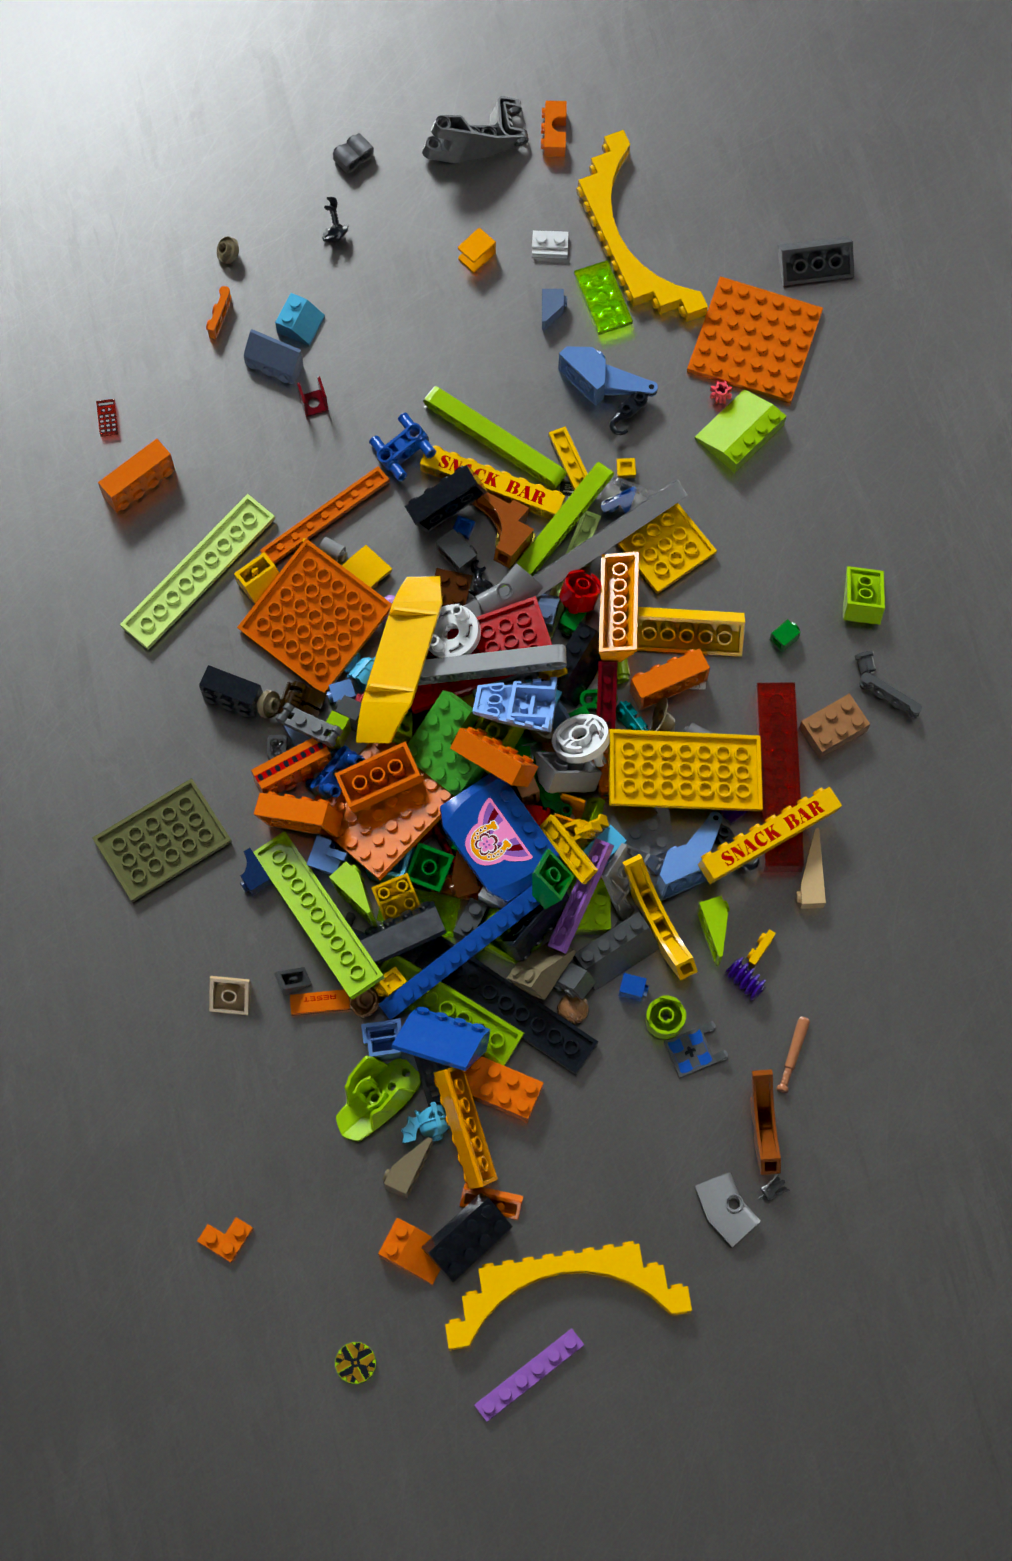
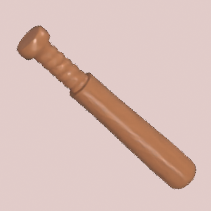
M806 1017L798 1019L784 1066L785 1071L781 1084L777 1085V1091L788 1093L789 1088L787 1086L792 1071L795 1069L810 1024V1020Z

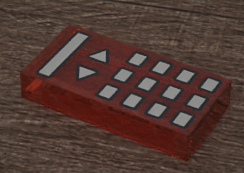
M115 399L96 401L100 436L119 435Z

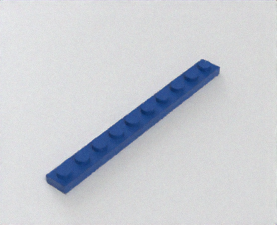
M532 886L378 1005L387 1017L392 1020L538 907L540 903L532 896Z

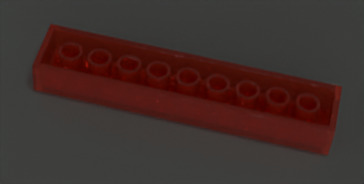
M795 682L757 683L755 688L757 735L761 738L763 810L760 812L761 825L765 824V820L775 814L777 817L782 814L781 811L790 805L793 808L798 805L797 801L801 799ZM803 831L762 854L763 873L802 872L804 868Z

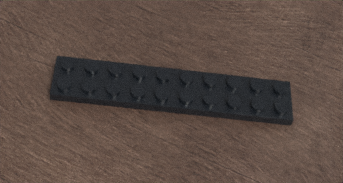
M443 936L430 940L414 965L422 970L425 969L455 944ZM474 957L442 980L446 985L524 1032L523 1040L575 1075H577L599 1042Z

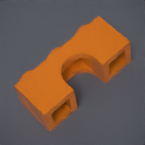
M546 101L545 108H542V118L545 119V123H541V134H545V138H541V149H544L545 157H565L566 132H558L554 128L566 126L567 101Z

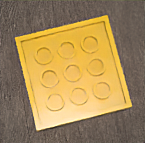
M678 503L617 543L623 553L639 552V572L657 594L717 554L715 547Z

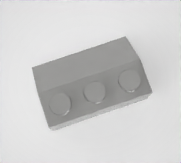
M536 752L535 754L536 765L539 766L537 769L538 782L548 793L595 792L602 772L592 761L572 764L561 760L556 755V752Z

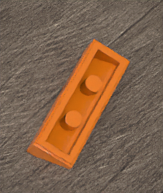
M464 1184L459 1207L465 1208L474 1198L483 1193L490 1198L505 1217L519 1219L523 1196L486 1187L469 1189L468 1184Z

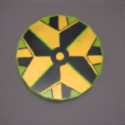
M352 1342L344 1345L339 1350L335 1359V1367L338 1375L344 1381L351 1384H360L366 1382L373 1375L376 1359L373 1351L367 1345L361 1342Z

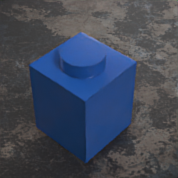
M624 973L618 996L642 1001L643 996L647 997L649 985H646L647 978Z

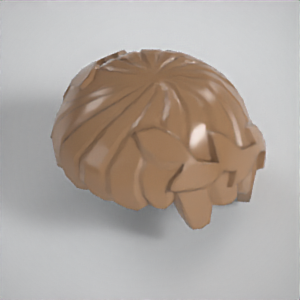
M371 987L355 999H350L349 1002L351 1004L349 1006L357 1016L368 1017L378 1009L380 998L375 989Z
M566 994L557 1005V1012L564 1019L575 1025L587 1017L589 1005L585 997L581 1000L577 997L571 998Z

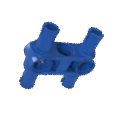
M402 413L398 417V421L405 430L386 445L379 436H374L369 441L377 452L378 460L386 470L393 473L398 481H403L407 477V473L400 464L419 449L422 450L427 458H432L437 452L430 444L426 432L418 423L413 422L408 413Z
M343 746L339 750H331V760L315 779H308L305 787L314 794L319 795L323 800L340 796L342 790L336 776H333L334 770L336 769L339 772L365 760L362 755L351 751L347 746Z

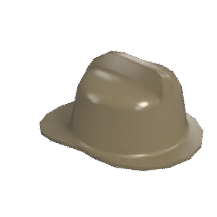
M662 697L657 703L649 731L674 732L675 718L667 711L668 699L666 697Z

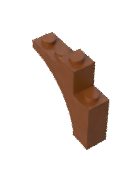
M487 492L472 502V505L482 510L492 520L498 531L499 543L495 548L493 560L510 569L532 542L534 529L524 524L528 518L529 507L514 499L509 504Z
M772 1069L752 1071L750 1112L754 1126V1146L760 1174H780L781 1156L775 1121Z

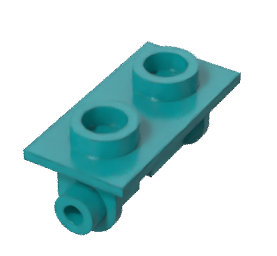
M620 701L616 707V716L626 729L649 731L648 725L641 716L636 719L634 718L638 712L631 702Z

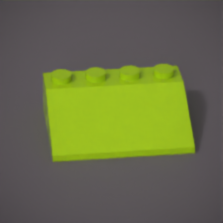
M744 389L694 439L731 471L736 473L785 425L786 415L772 403Z

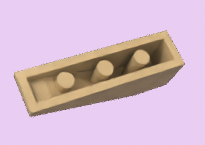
M819 828L814 830L799 891H796V902L800 903V909L824 908L826 904Z

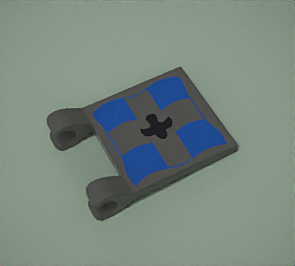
M713 1021L664 1041L679 1078L728 1059L726 1050L713 1055L704 1034L716 1029Z

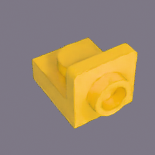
M395 966L384 974L385 978L375 984V991L380 997L383 996L386 999L407 981Z

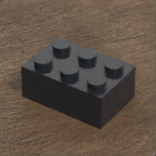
M210 665L207 666L199 684L204 700L211 704H221L224 709L232 711V709L239 711V714L242 716H252L255 718L258 713L257 701L263 693L261 685Z

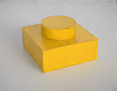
M635 458L616 459L617 479L636 478Z

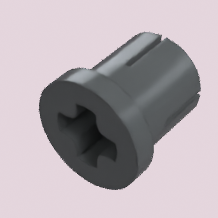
M866 651L855 655V660H858L861 674L871 673L876 670L872 657L874 656L873 651Z

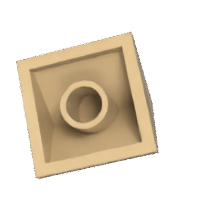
M210 976L209 1011L248 1015L252 992L250 980Z

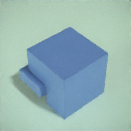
M317 835L306 865L331 875L345 862L351 864L352 857L347 853L335 850L337 844L333 843L332 840Z
M400 1018L361 1024L363 1043L368 1045L369 1056L382 1061L402 1059L401 1051L391 1048L402 1028Z

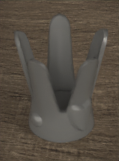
M776 1174L767 1185L760 1188L763 1195L759 1198L761 1199L765 1196L770 1201L776 1198L777 1195L790 1191V1189H787L785 1186L781 1187L785 1184V1180L780 1181L779 1174Z

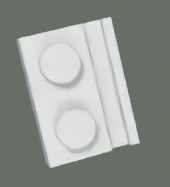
M533 230L532 257L567 258L568 232Z

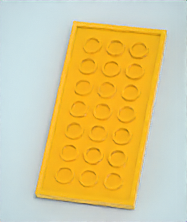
M609 729V806L760 812L763 810L761 738L759 735Z

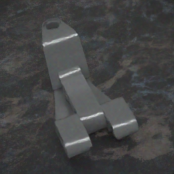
M500 96L491 112L490 125H469L461 115L438 116L431 129L434 136L427 138L422 149L423 156L427 159L458 164L489 158L526 144L529 141L527 131L513 127L511 122V115L519 114L522 111L521 101L516 98Z

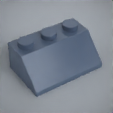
M251 329L243 355L245 364L252 369L257 368L268 376L278 377L284 383L294 384L304 367L301 350Z

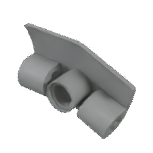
M515 564L498 585L475 597L484 614L537 596L543 589V585L518 564ZM503 585L509 587V593L506 596H502L499 592L500 587Z
M732 1173L718 1176L695 1186L707 1220L731 1247H734L761 1222L743 1202ZM736 1200L739 1203V1208L731 1209L728 1202Z

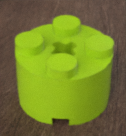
M668 995L661 996L652 1001L648 1006L645 1017L647 1029L657 1038H674L684 1027L686 1011L677 998ZM664 1014L668 1015L667 1021L663 1020Z

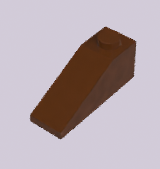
M457 850L451 879L452 884H449L452 896L456 895L457 898L480 892L474 872Z

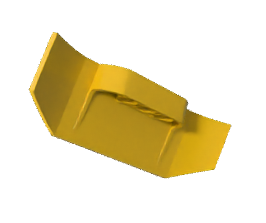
M440 576L407 577L398 590L388 615L361 702L356 743H391L404 716L411 707L443 604Z

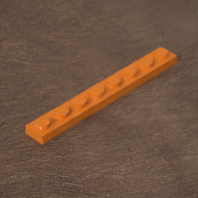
M377 466L263 547L260 553L265 552L270 560L276 564L300 547L303 543V538L309 540L388 484L390 479Z

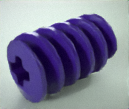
M741 957L725 973L730 971L728 978L735 977L733 983H740V990L746 988L745 995L752 993L750 1000L753 1001L766 989L764 987L766 980L764 979L759 982L760 974L753 976L755 969L747 970L749 963L742 965L741 963L744 958Z

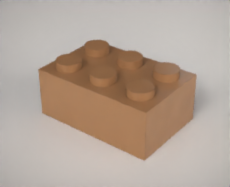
M849 693L802 720L799 729L818 758L821 759L866 733L870 723Z

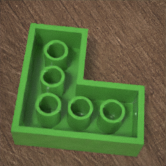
M443 690L411 738L408 747L418 768L452 795L456 796L479 781L486 772L484 768L450 749L459 729L473 727L480 716L473 714V708L457 695Z

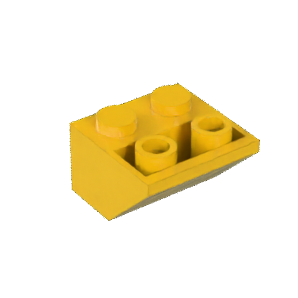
M263 552L236 571L234 576L237 584L255 605L279 574V571L265 552Z

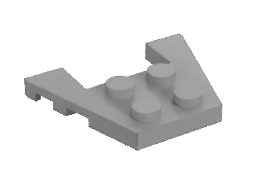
M653 807L657 815L625 830L621 829L614 814L607 816L608 824H611L627 840L626 845L656 857L666 853L671 847L675 846L669 808Z
M621 843L601 875L619 920L622 922L628 919L635 910L633 905L626 899L631 887L622 862L640 854L643 857L647 870L651 874L657 875L664 861L662 858Z

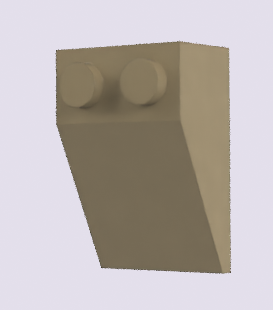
M548 941L533 951L527 959L518 961L507 979L524 992L545 1000L577 952L575 949L568 948L565 954L549 947Z
M428 1137L397 1161L391 1170H386L382 1180H384L383 1183L387 1191L408 1200L433 1147L432 1138Z

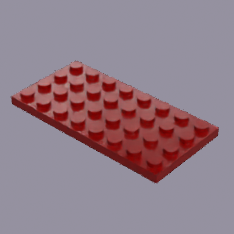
M536 596L476 617L480 623L481 636L477 647L471 654L552 645ZM451 629L447 634V639H454L458 635L459 629ZM428 650L426 659L437 658ZM513 675L418 685L411 705L412 711L416 714L432 708L443 690L452 692L461 698L473 694L472 691L478 685L490 684Z

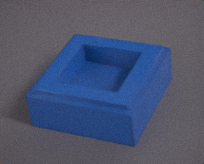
M458 515L453 529L469 540L476 522Z

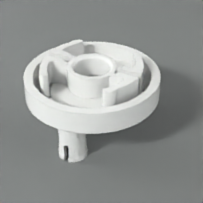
M460 604L441 607L429 651L437 658L471 654L477 647L481 636V627L476 616L468 608ZM451 629H459V633L454 639H447V634Z
M593 714L576 715L562 722L555 730L552 737V745L556 755L561 760L572 764L594 760V764L597 767L604 766L603 762L605 764L607 762L603 752L610 743V734L606 722L601 717Z

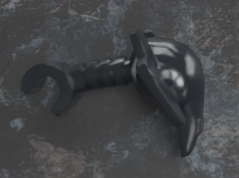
M327 197L330 205L324 207L325 210L330 212L333 223L330 228H326L322 236L323 241L328 243L341 240L349 227L348 224L344 227L339 224L338 214L336 213L338 202L335 197Z
M475 560L471 566V571L475 574L473 590H468L475 599V596L496 586L490 581L482 579V574L486 567H477L479 560Z

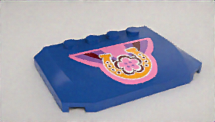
M492 773L440 806L444 832L486 891L493 896L495 895L503 899L506 903L532 886V874L548 848L562 862L559 853L510 785Z

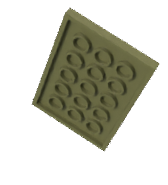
M192 778L92 837L131 902L136 901L232 842Z

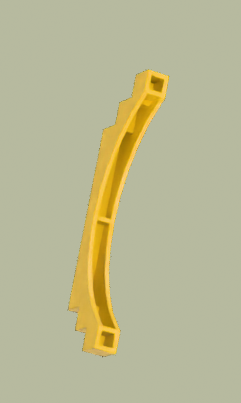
M624 130L604 136L602 144L604 154L591 158V166H589L591 175L578 180L576 192L578 197H582L584 201V210L586 213L589 212L591 216V225L597 229L598 240L604 244L605 255L611 259V267L618 274V282L625 289L624 293L627 301H630L634 307L651 300L654 309H657L659 314L678 308L680 315L685 317L686 322L705 316L708 305L701 291L675 285L657 276L639 262L619 235L613 218L611 194L617 173L630 154V142Z
M634 1241L623 1242V1246L614 1247V1244L604 1245L600 1250H594V1247L584 1248L581 1253H574V1250L562 1252L561 1256L555 1257L553 1253L542 1255V1259L534 1260V1257L522 1258V1262L514 1263V1260L502 1261V1265L494 1266V1263L483 1264L482 1268H478L482 1293L478 1294L477 1290L465 1292L466 1296H462L465 1321H461V1318L449 1320V1323L445 1324L449 1351L469 1348L483 1322L499 1304L518 1290L536 1281L558 1275L585 1273L606 1276L627 1283L650 1296L670 1316L692 1312L688 1286L683 1287L682 1283L671 1285V1289H668L664 1265H659L658 1262L646 1264L647 1267L643 1268L639 1243L634 1244Z

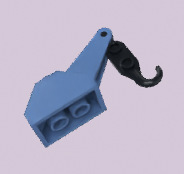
M567 346L559 353L558 370L595 406L604 399V395L629 396L619 405L615 416L610 420V430L616 435L621 436L628 433L627 429L624 431L617 430L616 424L619 421L631 418L647 404L648 397H653L657 394L658 385L656 382L607 365L604 354L593 347Z
M712 812L686 845L674 846L667 851L655 885L660 901L707 881L698 866V863L702 860L701 856L711 851L715 838L721 845L725 842L730 844L734 841L733 838L735 837L732 830L722 824V815L720 813ZM759 857L755 858L753 864H745L741 868L749 871L756 869L760 863Z

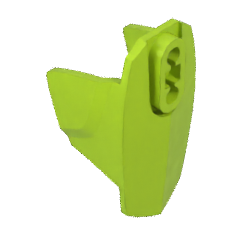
M365 1056L348 1076L344 1087L347 1103L336 1115L337 1125L342 1136L353 1141H361L382 1126L411 1099L421 1084V1074L406 1059L397 1058L386 1064L375 1057ZM410 1072V1075L405 1077V1074Z

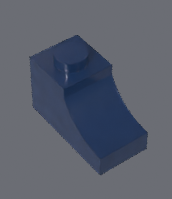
M251 848L243 851L247 865L245 872L240 875L242 879L240 885L245 892L249 891L253 896L272 883Z

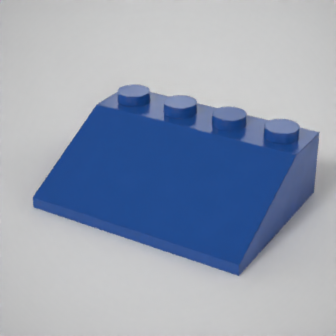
M417 1007L409 1014L391 1048L466 1071L487 1051L490 1029L485 1028L482 1024L468 1023L462 1018L449 1017L442 1012L435 1013L429 1011L426 1007Z

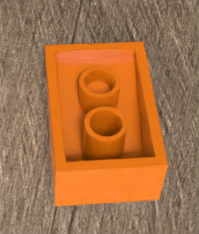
M396 1218L378 1253L379 1257L432 1285L440 1272V1269L421 1248L432 1236Z

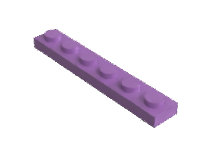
M597 838L595 839L588 858L599 871L586 884H582L577 879L549 941V947L565 954L567 953L614 845Z
M571 1328L474 1406L485 1421L488 1422L584 1346L583 1342Z

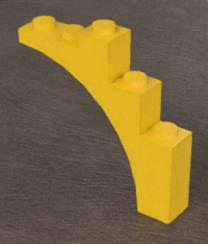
M638 854L622 862L631 887L630 892L633 901L642 912L646 923L657 940L662 957L680 980L697 973L698 970L694 958L672 925L653 886L643 857Z

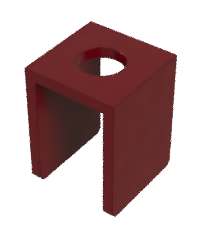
M320 376L317 377L319 390L303 394L300 382L297 383L299 398L306 417L329 411L327 396ZM311 399L319 401L317 407H310L308 403Z

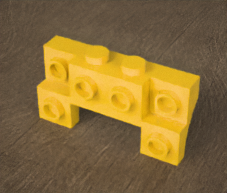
M600 814L597 819L589 822L577 819L564 824L563 827L581 848L587 846L588 842L594 841L595 834L601 833L604 828L609 827L607 816Z

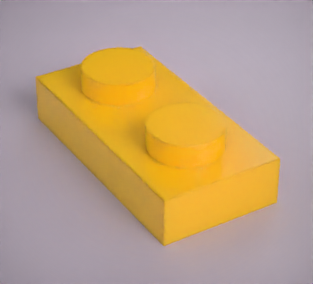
M769 929L766 934L764 932L761 934L757 941L759 943L757 949L752 948L746 957L749 959L750 968H755L774 939L776 933Z

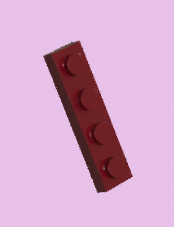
M599 661L596 716L601 717L606 722L608 729H615L618 662Z

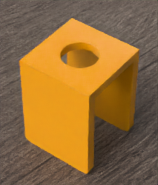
M479 227L458 246V250L462 252L458 260L475 273L496 254V241Z
M562 793L561 800L572 807L575 819L557 813L554 814L562 825L581 819L586 801Z

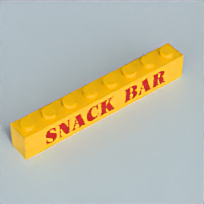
M436 445L432 446L437 451L432 458H427L424 454L420 462V471L441 479L455 473L458 467L467 465L478 475L490 494L509 504L514 499L529 507V512L550 520L565 503V495L560 491H551L541 484L535 485L525 478H517L509 472L495 470L490 465L479 464L472 458H463L456 452H447Z
M831 787L817 789L812 793L814 796L807 798V796L797 801L798 805L793 808L791 805L784 808L779 816L776 817L775 814L765 820V824L760 826L758 823L749 829V833L745 835L740 833L733 838L734 841L730 844L725 842L717 847L718 850L711 853L709 851L702 855V860L698 863V866L709 884L714 883L836 813L842 807V804Z

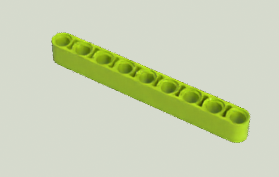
M436 386L433 387L423 400L425 406L547 486L556 489L567 475V472L561 466Z
M597 462L516 564L531 576H534L607 486L614 472L602 463Z

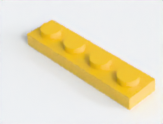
M566 426L549 432L548 436L564 470L567 472V477L573 490H575L588 473Z
M550 814L539 827L582 884H586L599 870L555 815Z

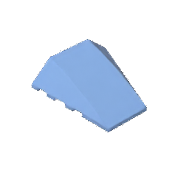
M550 677V680L541 681V678L533 679V682L529 683L513 681L511 685H504V682L478 685L473 714L514 727L551 733L556 706L557 677Z

